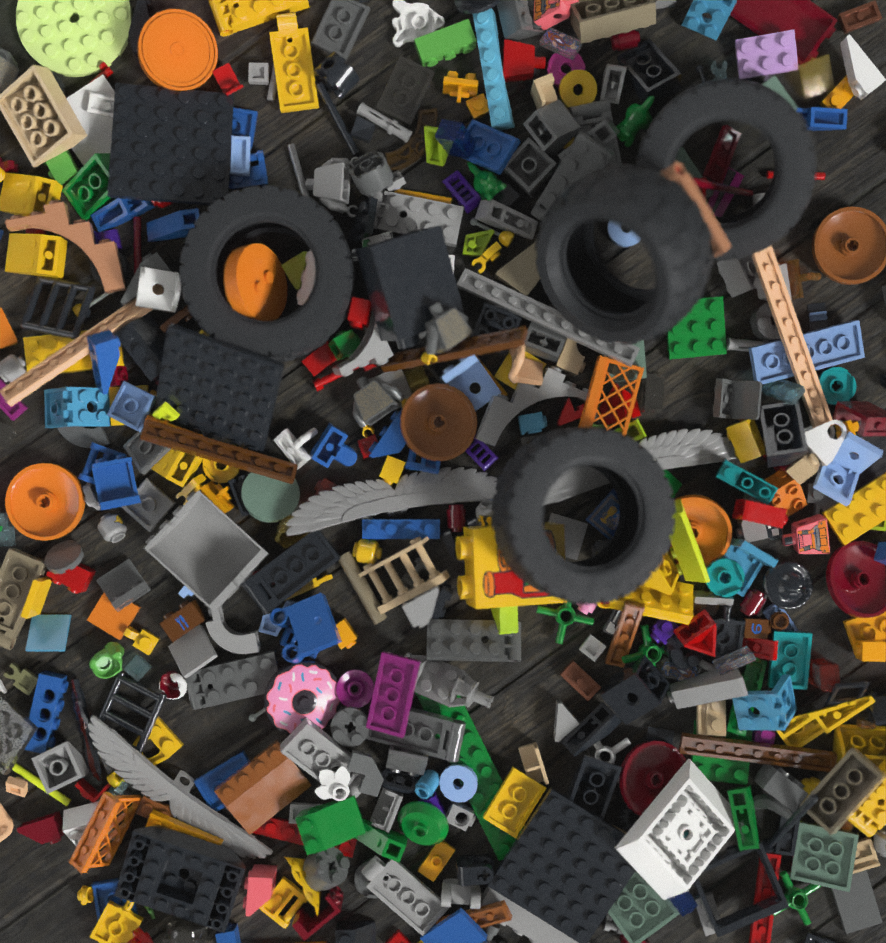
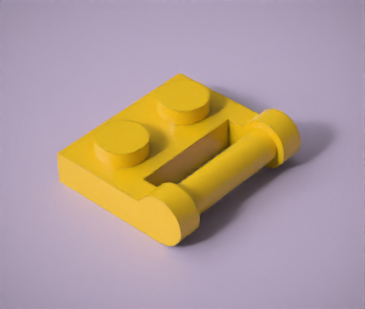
M283 876L275 886L271 898L259 909L281 927L287 928L291 918L303 903H307L308 900L303 890ZM295 895L298 899L286 914L281 916L279 913Z

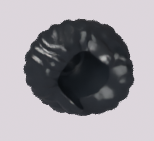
M781 562L775 568H769L763 577L764 582L762 585L765 594L780 609L800 608L810 599L813 590V579L808 570L798 562Z

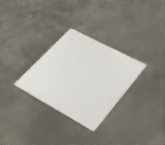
M101 75L66 98L87 134L83 140L72 147L83 166L95 153H110L113 118L86 112L90 92L110 97L115 96L114 90L104 75Z

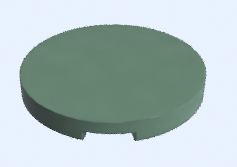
M252 472L244 480L241 490V499L249 514L260 521L269 523L277 522L291 515L296 509L300 498V490L296 479H294L293 484H289Z

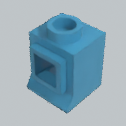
M542 412L518 416L521 435H524L526 432L527 434L542 432V429L547 427L546 416H542Z

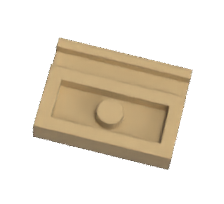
M726 700L696 705V729L698 735L726 737Z
M870 837L858 840L853 874L881 866Z

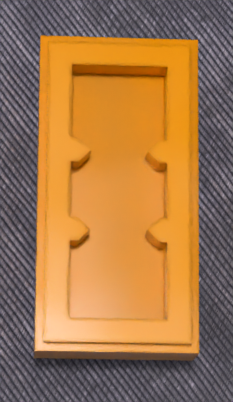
M444 840L434 845L418 868V872L434 882L455 852V848Z

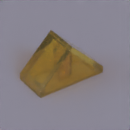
M422 366L402 369L412 393L426 385H430Z

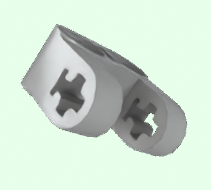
M444 879L441 892V907L461 904L470 905V909H480V885L463 887L458 885V879Z

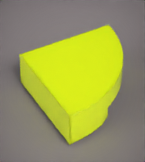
M166 401L152 413L159 420L173 421L180 416Z

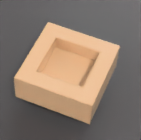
M9 776L5 782L6 792L25 798L28 792V782L21 777L14 778Z

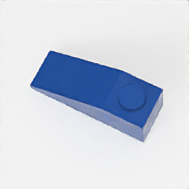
M110 330L87 336L95 385L103 395L108 393L120 357V340Z

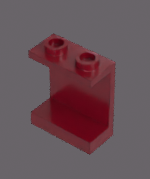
M837 401L833 420L861 421L857 432L861 436H886L885 410L868 401Z
M338 886L327 890L325 899L329 904L318 913V917L315 915L311 918L303 907L296 912L292 927L304 941L341 911L344 898L342 890Z

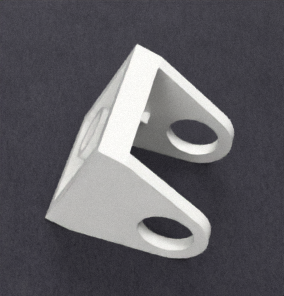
M140 267L135 306L175 313L181 290L180 273ZM156 284L161 285L164 289L163 294H154L152 287Z
M831 420L815 428L812 425L804 428L808 452L818 458L819 466H827L833 461L847 435L845 424L839 420ZM832 424L839 425L842 430L841 436L838 439H833L835 430L833 426H830Z

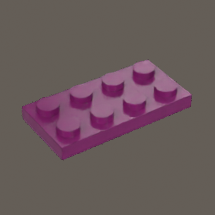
M385 651L381 653L366 728L400 738L405 736L421 661Z

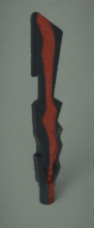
M79 678L72 679L73 709L76 714L75 718L79 723V733L84 737L86 765L89 772L98 781H102L103 777L97 749L94 750L92 738L89 735L88 723L90 718L86 709L85 696L80 687Z

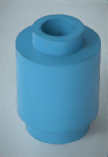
M426 770L416 784L415 793L422 799L431 797L439 785V774L434 770Z

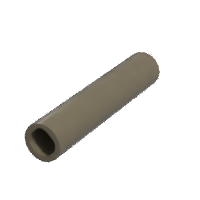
M351 551L341 555L342 558L338 561L373 624L376 625L385 620L387 616L385 613L380 614L377 608L380 606V603L365 576H359V573L362 571Z

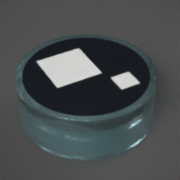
M765 525L768 539L776 540L782 536V528Z

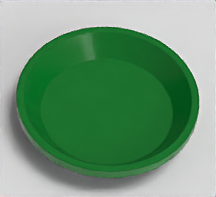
M414 801L404 805L399 812V827L411 841L420 845L431 846L441 843L446 838L449 831L447 818L434 805L422 801Z

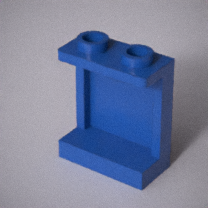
M126 454L114 456L115 460L107 461V458L96 459L95 464H91L100 511L141 503L132 466V457L127 458Z

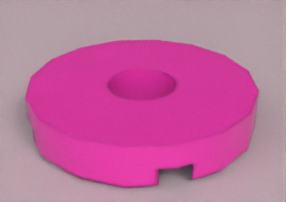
M565 49L553 54L548 61L547 75L552 73L555 80L553 85L558 88L561 79L566 75L561 71V66L568 65L571 71H585L582 57L577 52H572L573 50L569 52L568 49L567 51Z

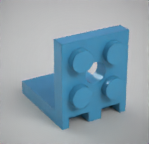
M693 0L682 26L717 40L737 0ZM703 13H709L712 18H705Z
M62 387L44 390L45 428L110 426V417L107 416L110 409L109 390L105 395L98 388ZM89 402H91L94 406L92 412H89L87 409V404Z
M732 538L728 550L721 557L731 559L742 567L745 580L740 591L737 593L741 597H744L763 565L775 568L778 560L747 541ZM723 572L720 580L726 583L729 574H724Z
M782 674L772 691H747L748 695L732 698L739 730L785 731L797 711L790 674ZM751 707H756L760 714H754L751 711Z

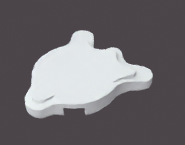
M403 0L392 1L393 8L400 14L399 17L392 20V25L396 30V34L393 37L395 47H401L407 42H414L415 38L440 30L445 25L444 18L425 3L410 4Z

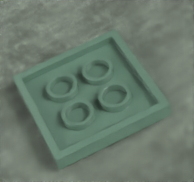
M800 821L790 879L850 892L859 834L839 829L835 834L830 835L818 824Z
M635 871L608 911L629 943H641L680 914L671 899L663 900L637 871Z

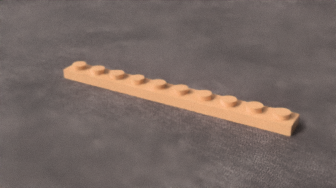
M770 246L759 253H752L751 256L812 427L815 428L833 419L773 248Z
M156 284L152 287L154 294H163L164 289L161 285ZM136 298L2 388L0 394L10 406H13L89 354L87 336L110 330L115 334L128 323L143 317L153 309L135 306Z

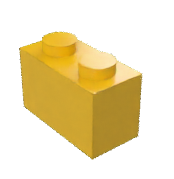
M742 420L726 428L727 437L732 442L734 454L740 463L765 454L764 442L755 420Z

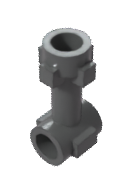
M417 557L415 560L417 565L414 568L419 575L423 568L426 570L427 568L422 559ZM405 573L401 581L405 587L411 589L414 587V582L410 575Z

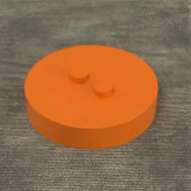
M168 9L155 14L146 22L138 39L137 53L140 65L147 77L159 87L174 91L195 90L210 78L212 71L216 67L218 49L215 37L208 25L191 12L181 9Z
M255 243L240 246L232 251L225 265L224 284L233 310L253 320L273 321L279 318L285 308L287 280L280 260L270 248L263 244Z

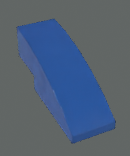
M821 107L797 109L809 131L845 130L847 127L848 109Z
M117 198L91 214V217L98 232H103L132 220L133 217H138L155 206L151 201Z

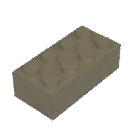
M578 0L577 3L571 4V25L581 44L590 43L601 38H609L619 33H628L634 29L646 28L649 25L656 24L655 0Z
M851 748L801 805L812 794H816L818 801L806 813L830 835H833L886 779V774L857 748Z

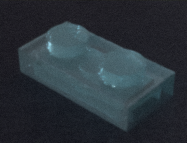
M784 379L766 383L762 387L763 394L793 405L806 392L804 386Z

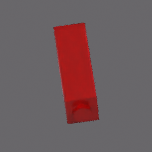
M736 499L732 518L783 529V525L787 523L788 514H786L787 509L749 500Z

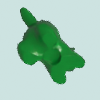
M650 96L642 105L635 103L630 105L626 110L625 119L616 126L619 130L617 138L622 142L625 141L624 145L626 147L632 145L641 129H647L652 123L649 108L653 104L654 96Z
M468 162V167L475 176L473 187L480 195L481 200L486 198L489 201L495 194L506 188L507 185L497 178L494 172L482 171L475 164Z

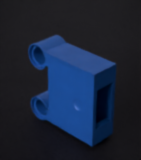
M323 593L316 594L285 608H275L270 613V620L276 626L286 628L290 623L292 625L299 646L295 644L286 645L283 648L282 655L285 660L293 664L300 663L303 658L342 642L327 598ZM284 614L283 621L278 622V616ZM296 649L297 655L291 659L290 652Z

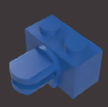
M329 422L309 455L311 459L328 468L333 459L345 466H352L357 460V454L354 449L344 444L348 437L347 433Z

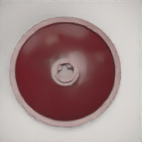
M854 541L840 546L830 557L826 569V583L833 601L846 614L856 618H872L886 612V565L874 561L877 545L866 541Z
M646 741L635 746L626 755L619 775L620 791L627 806L638 816L645 812L686 762L685 757L679 753L676 747L662 741Z

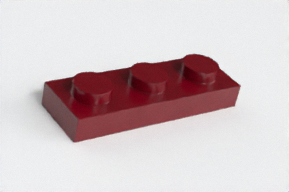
M727 124L722 126L702 178L722 184L742 133Z

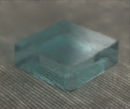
M137 654L124 670L138 682L152 666Z

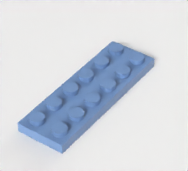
M852 320L802 333L815 371L865 358L859 320ZM781 339L748 347L754 381H760L763 385L794 376Z

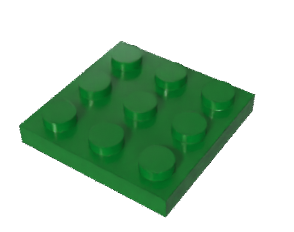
M723 296L700 298L687 316L666 332L669 360L727 354Z
M696 720L694 721L693 734H697ZM747 730L744 738L726 732L725 738L752 741L753 730ZM691 755V761L709 781L738 784L748 783L750 762Z

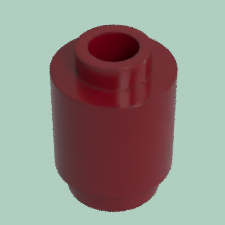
M634 29L628 33L612 35L610 37L612 49L622 51L637 47L638 42H640L639 31Z
M448 505L447 528H451V532H463V527H466V509H464V505Z
M755 588L753 591L748 590L740 604L739 611L753 618L755 614H758L766 600L763 597L764 593Z

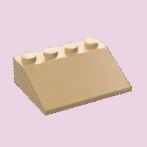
M33 65L0 94V110L33 167H37L69 150L87 136L53 74L47 67Z

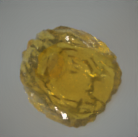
M292 513L283 518L277 526L275 541L285 549L296 544L310 533L306 532L287 536L286 531L292 527L287 526V522L293 518Z

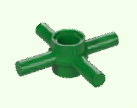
M569 602L564 603V605L559 606L557 609L538 605L536 613L555 617L559 623L555 643L563 644L568 625L574 621L593 625L594 618L576 614L571 607L572 603ZM565 610L569 611L570 617L567 620H562L560 618L561 613Z
M648 624L640 625L644 643L639 646L636 653L622 656V661L625 664L636 661L646 655L656 667L655 663L665 653V645L658 647L656 644L651 643ZM651 649V655L648 657V651Z
M782 871L780 876L786 887L783 894L789 907L797 909L805 926L810 925L811 920L805 910L808 904L807 896L821 886L809 884L803 889L794 887L787 871ZM783 909V910H781V911H779V912H776V913H774V914H772V915H773V916H776L777 914L781 913V912L784 911L785 909Z

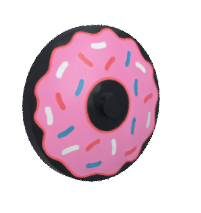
M302 660L297 664L289 663L280 668L269 680L264 694L265 710L272 724L283 733L290 735L307 717L319 728L325 729L331 724L335 713L341 707V702L336 693L338 682L336 676L323 664L310 660Z

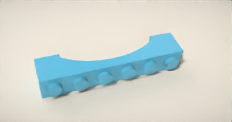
M491 8L484 12L473 14L491 126L501 131L514 128V121L503 74L496 15Z

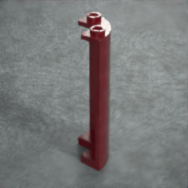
M737 0L730 14L759 36L795 30L798 64L803 67L808 61L811 63L819 54L816 50L825 38L829 39L836 30L834 25L837 22L836 18L810 0Z

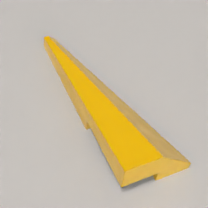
M870 695L798 715L792 718L785 731H776L787 746L803 747L825 732L827 734L876 701Z

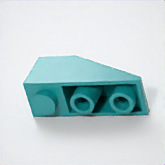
M726 458L715 474L717 478L767 505L770 504L779 489Z

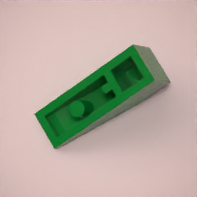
M751 787L731 788L727 792L739 850L759 849Z

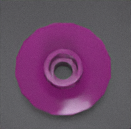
M347 671L337 682V697L347 707H364L373 696V681L363 671ZM353 685H356L358 688L355 693L351 691Z

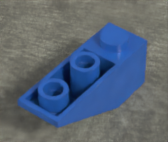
M199 208L181 210L146 223L148 242L187 237L190 229L195 227L194 223L202 214Z

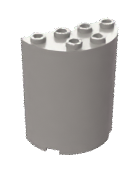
M198 490L197 492L193 491L186 498L188 502L183 507L180 505L173 512L175 517L171 521L166 520L159 527L161 531L156 536L153 534L145 542L147 545L144 549L215 612L251 576L259 564L267 557L268 553Z

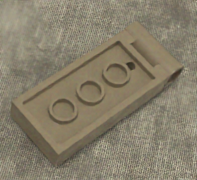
M16 548L8 549L0 568V646L8 650L14 647L26 618L21 617V613L32 581L44 577L47 570L43 559Z

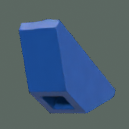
M402 408L400 411L395 410L390 417L392 422L389 427L385 425L379 433L381 439L378 443L374 441L368 451L371 452L370 458L398 454L406 443L400 430Z

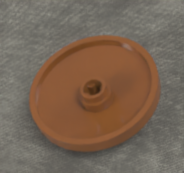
M845 207L832 212L820 222L813 236L812 253L816 265L826 277L840 284L855 285L874 278L886 265L885 223L875 213L861 207Z
M446 384L426 385L415 391L406 400L400 415L401 434L407 446L418 456L431 461L450 460L462 454L472 443L477 430L476 412L469 398L459 389Z

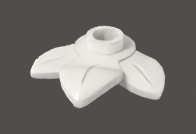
M340 766L336 772L330 769L320 770L319 780L321 786L315 789L316 795L322 799L345 800L349 795L348 783L350 781V774L344 766ZM339 788L343 789L341 792L336 791Z

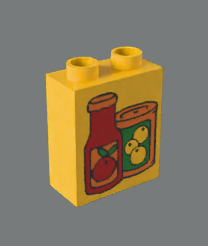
M543 522L544 531L550 545L559 556L566 560L564 524ZM492 526L463 527L464 536H457L456 555L458 560H465V575L458 576L457 592L459 599H466L467 605L475 609L567 603L533 588L513 572V569L505 562L502 557V551L499 550L494 537L496 532L493 531Z

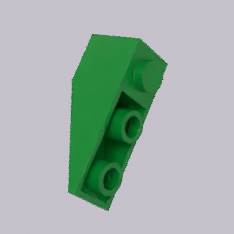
M362 818L366 833L355 837V839L379 855L399 863L406 848L408 837L391 829L387 833L372 826L371 821Z

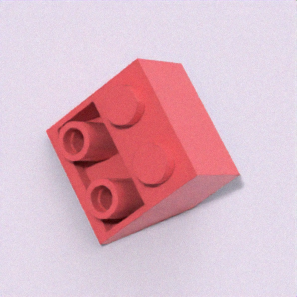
M254 864L252 870H249L244 889H248L243 901V909H246V916H251L271 898L276 885L277 865Z

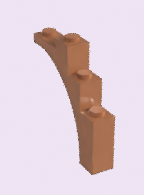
M61 200L49 201V204L44 205L45 213L36 211L30 213L31 216L14 215L10 217V220H5L7 229L11 232L35 228L54 232L71 240L84 250L99 272L104 291L107 294L127 290L117 244L114 241L111 242L110 239L100 240L99 244H96L92 224L89 221L86 222V220H76L74 224H71L68 207Z

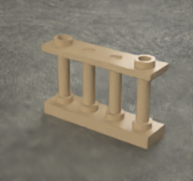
M419 536L410 541V546L376 564L369 563L363 566L364 570L359 573V576L362 577L369 574L383 599L381 600L382 604L377 607L380 614L445 582L450 577L447 570L441 573L439 570H436L422 544L429 540L428 536L423 539ZM414 548L417 550L430 574V579L426 581L419 577L407 555V552ZM398 557L402 560L414 582V587L409 590L403 585L391 563L392 560ZM383 565L385 566L398 590L397 596H389L375 569Z

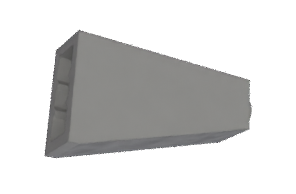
M720 667L719 669L717 668L670 684V692H667L670 703H675L676 708L681 709L746 696L748 692L738 669H729L722 674L717 671L722 668Z

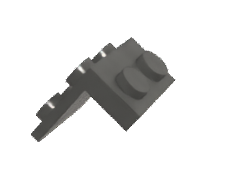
M716 379L713 417L744 420L759 419L762 383L760 381Z

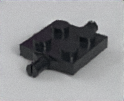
M723 606L722 616L711 617L717 625L716 668L723 667L721 664H724V658L741 657L746 621L730 617L731 606Z

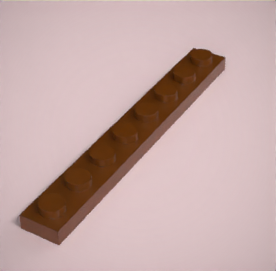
M524 326L465 338L449 350L438 354L435 353L437 361L434 363L524 346L528 331ZM426 346L393 353L394 356L388 358L389 361L381 365V369L386 373L427 365L421 360L422 354L426 352Z
M147 419L140 440L289 484H293L298 467L297 464Z
M690 733L681 734L678 749L681 754L830 772L835 767L838 757L836 752Z

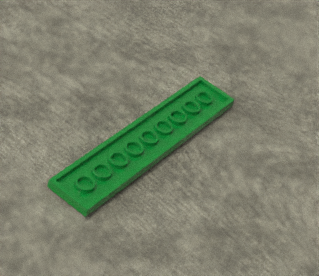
M416 693L424 711L452 717L466 723L458 762L450 763L465 764L472 768L477 775V790L473 797L469 799V802L498 860L504 859L517 838H514L482 817L503 781L466 706L449 708ZM459 779L461 785L463 786V785H464L463 781H462L461 779Z

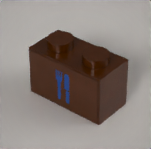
M186 600L178 606L180 610L176 613L171 611L163 616L164 621L160 625L172 643L208 619L196 600L192 602Z

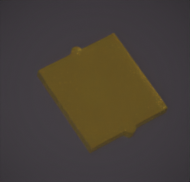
M829 54L819 58H811V61L798 65L804 99L815 95H822V92L835 88Z

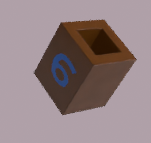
M741 616V619L746 621L744 638L768 639V634L771 632V624L768 619Z

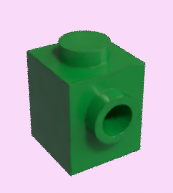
M352 329L347 332L342 330L334 335L335 338L331 340L328 346L337 361L346 356L349 358L361 341Z

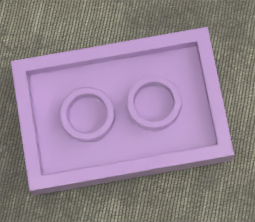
M795 30L735 40L739 79H750L798 70Z

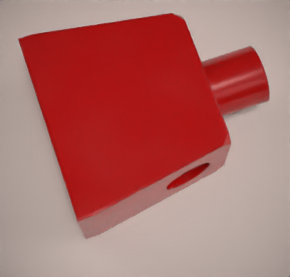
M504 40L502 68L505 83L532 79L534 68L545 69L546 57L535 56L534 45Z

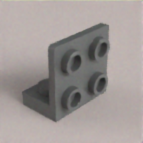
M130 559L97 579V583L117 612L151 590Z

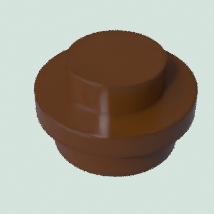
M777 611L770 616L769 622L773 629L782 631L788 627L789 617L786 613Z

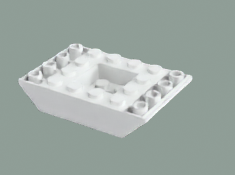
M687 759L621 839L615 849L663 900L688 891L734 833L735 826L730 804L690 759ZM688 829V836L683 838L684 831Z

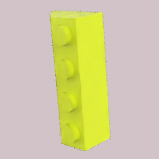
M681 498L674 501L675 514L672 515V518L675 519L674 531L669 538L672 539V547H670L673 559L677 558L679 564H676L679 575H684L685 581L710 582L704 559Z

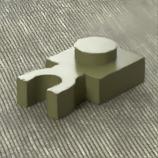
M15 662L11 663L9 667L14 669V674L7 671L3 676L8 679H14L13 685L28 696L31 695L36 688L38 676L27 668L21 671L19 665Z

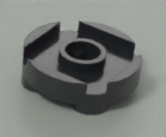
M675 633L666 640L668 643L664 646V652L673 667L687 670L696 667L702 660L703 653L686 648L687 653L683 655L680 647L684 646Z

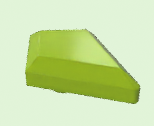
M492 229L466 235L463 255L480 257L485 252L495 231Z

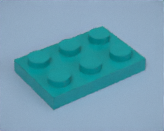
M772 630L771 640L778 641L777 660H769L767 681L769 688H774L782 674H790L793 689L807 690L813 636L811 632Z

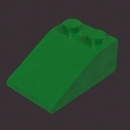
M95 153L62 189V192L82 220L87 221L91 218V214L117 199L108 198L107 195L110 153Z
M355 795L349 796L343 801L335 800L301 810L295 818L307 855L325 851L366 833Z

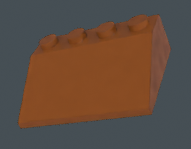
M278 739L214 790L222 803L249 835L312 786L296 763L281 753V743Z

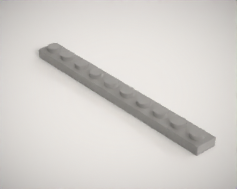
M465 268L457 283V287L629 367H632L640 351L639 347L632 344L607 343L587 335L569 323L558 310Z

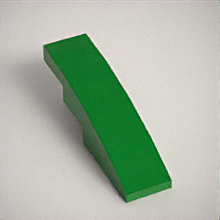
M753 657L750 658V662L746 660L741 676L747 691H761L767 661ZM732 702L726 724V732L744 738L747 730H739Z

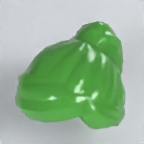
M111 641L105 645L104 649L93 656L89 666L97 677L108 679L122 671V656L125 652L123 646L119 642Z

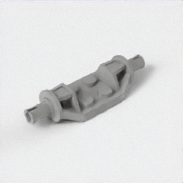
M408 652L404 656L421 661L414 690L415 693L449 708L458 706L470 707L473 702H477L487 708L491 707L492 704L490 703L493 702L494 696L479 691V682L474 681L464 670L443 661H428L424 655H412V653ZM459 695L467 697V699L457 698L456 696Z

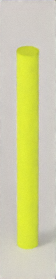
M10 758L4 761L3 764L46 792L40 778ZM58 790L49 793L50 796L65 806H68L71 802L70 798Z

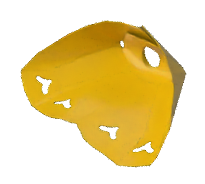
M284 857L292 867V874L295 880L303 887L305 897L315 907L318 917L322 891H315L306 883L304 878L306 873L305 870L303 871L305 859Z

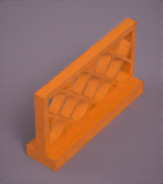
M598 356L579 427H592L593 423L600 419L606 429H611L619 424L622 429V435H626L644 368L635 365L629 367L608 357ZM609 363L617 365L620 371L619 374L612 378L607 371ZM630 369L638 371L636 380L629 382L625 375V372ZM622 374L627 385L617 389L613 379ZM610 381L615 392L606 396L602 390L603 385ZM629 386L632 397L624 401L620 391ZM617 393L622 404L612 408L608 398ZM605 400L610 410L601 415L597 407L599 403ZM624 405L627 415L619 420L614 410ZM612 412L617 422L607 427L602 417Z
M103 792L69 863L80 873H87L89 868L109 866L143 797L141 795H112L110 792ZM123 810V813L116 817ZM115 827V830L108 835V832ZM107 854L105 860H101Z

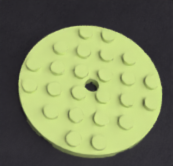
M18 0L16 25L21 42L27 52L41 66L47 67L53 72L67 77H84L102 71L99 68L101 63L105 62L108 67L111 66V63L118 56L122 55L128 45L129 29L133 18L130 0ZM73 13L79 15V20L75 23L70 22Z

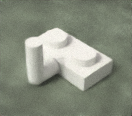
M287 428L274 441L290 462L298 465V470L311 459L302 445L317 435L318 431L316 428H312L296 439Z

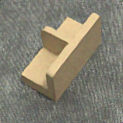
M552 73L533 80L530 93L537 109L551 104L558 99L553 88L555 80Z
M534 742L518 747L526 775L538 783L544 781L545 785L549 784L537 743Z

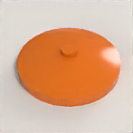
M40 463L26 467L12 479L6 492L5 506L11 523L20 533L31 539L47 541L67 535L78 525L85 509V495L79 480L68 469L56 464Z
M701 495L678 497L674 501L681 498L707 567L714 560L721 558L730 546L732 539L730 519L723 507L708 497ZM670 543V546H669L668 551H669L670 555L672 556V554H671V552H670V547H672V544ZM674 558L675 563L679 564L677 558Z

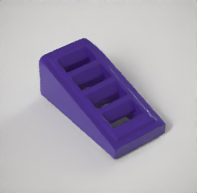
M458 170L443 180V184L458 204L464 207L463 210L467 214L479 206L481 201L480 195ZM459 179L460 181L452 187L451 184ZM464 185V187L461 190L456 192V190H458L460 187ZM469 192V194H467L465 197H461L465 193Z
M477 439L465 450L483 471L487 470L498 459L482 441ZM479 443L480 447L472 453L470 450ZM484 449L486 452L477 458L476 455ZM489 454L491 457L482 464L481 461Z

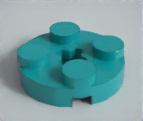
M833 367L819 374L818 379L828 405L836 406L837 401H849L854 396L856 380L847 369ZM834 381H837V384L840 385L836 392L832 388Z
M719 558L706 567L710 582L705 584L715 595L731 597L740 591L745 575L742 567L737 562L731 559ZM723 572L724 574H729L726 583L720 580Z

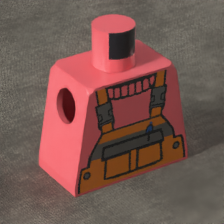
M534 0V23L541 26L540 28L543 30H547L569 18L571 4L577 3L578 0Z
M821 514L793 522L791 524L792 533L782 535L783 545H793L794 550L799 554H830L827 518Z

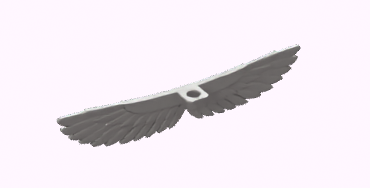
M700 428L687 432L688 429L670 431L667 435L666 432H663L657 438L654 435L649 437L648 440L644 438L639 443V446L643 445L654 456L653 460H657L663 470L723 462L725 458L727 460L736 458L734 446L728 437H721L722 433H712V430L700 431ZM590 466L576 467L566 472L554 483L544 505L609 484L610 481L601 472Z
M444 467L439 470V474L423 471L419 474L418 472L411 473L409 476L406 474L398 481L395 489L380 479H376V482L366 480V483L356 481L355 485L347 483L344 486L332 487L334 491L319 492L320 495L309 497L308 501L310 502L299 505L300 509L293 512V518L287 522V526L292 527L286 531L287 536L314 532L388 512V516L405 514L407 509L412 507L490 500L496 494L495 487L497 482L495 481H497V478L487 476V472L476 473L477 469L464 470V467H459L451 470V467Z
M94 715L90 718L91 722L88 723L89 735L94 740L92 744L99 750L97 753L106 760L105 763L116 769L114 772L124 778L125 782L133 784L132 787L134 789L141 790V794L149 796L153 801L169 800L170 811L174 818L177 816L179 821L224 839L221 846L232 849L243 858L246 856L253 859L256 856L265 858L266 854H272L273 851L257 840L254 835H249L247 831L235 825L228 818L190 794L189 791L194 785V778L181 770L174 780L170 779L138 750H135L114 729L108 727ZM180 777L187 778L189 785H183Z

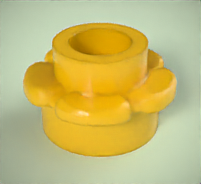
M83 885L78 891L77 899L81 901L82 905L91 903L94 900L92 887Z

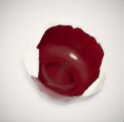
M169 671L162 675L159 682V690L166 693V698L179 699L187 691V683L180 673Z

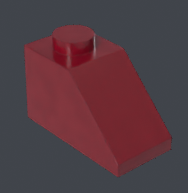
M59 811L24 822L16 828L18 833L40 844L48 842L50 845L61 841V837L65 834L63 832V820Z

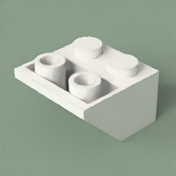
M99 801L64 810L63 832L76 847Z

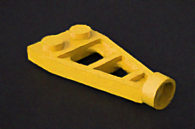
M159 716L148 739H151L160 751L157 755L147 759L152 764L157 765L167 760L184 745ZM141 736L137 737L133 743L134 746H137ZM114 771L107 776L109 784L116 789L125 782L124 778H121Z

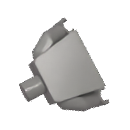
M353 157L351 160L347 158H331L321 167L315 169L314 179H306V189L313 190V195L319 198V202L329 210L340 213L347 212L349 217L354 218L356 215L350 214L349 209L354 208L358 210L357 206L350 205L347 207L346 204H349L351 176L349 174V166L352 169L354 167L353 162L358 157Z

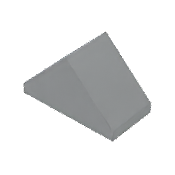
M607 64L603 73L600 101L608 99L610 103L619 104L627 69L626 66Z
M556 699L553 738L555 742H559L575 729L579 722L562 701Z

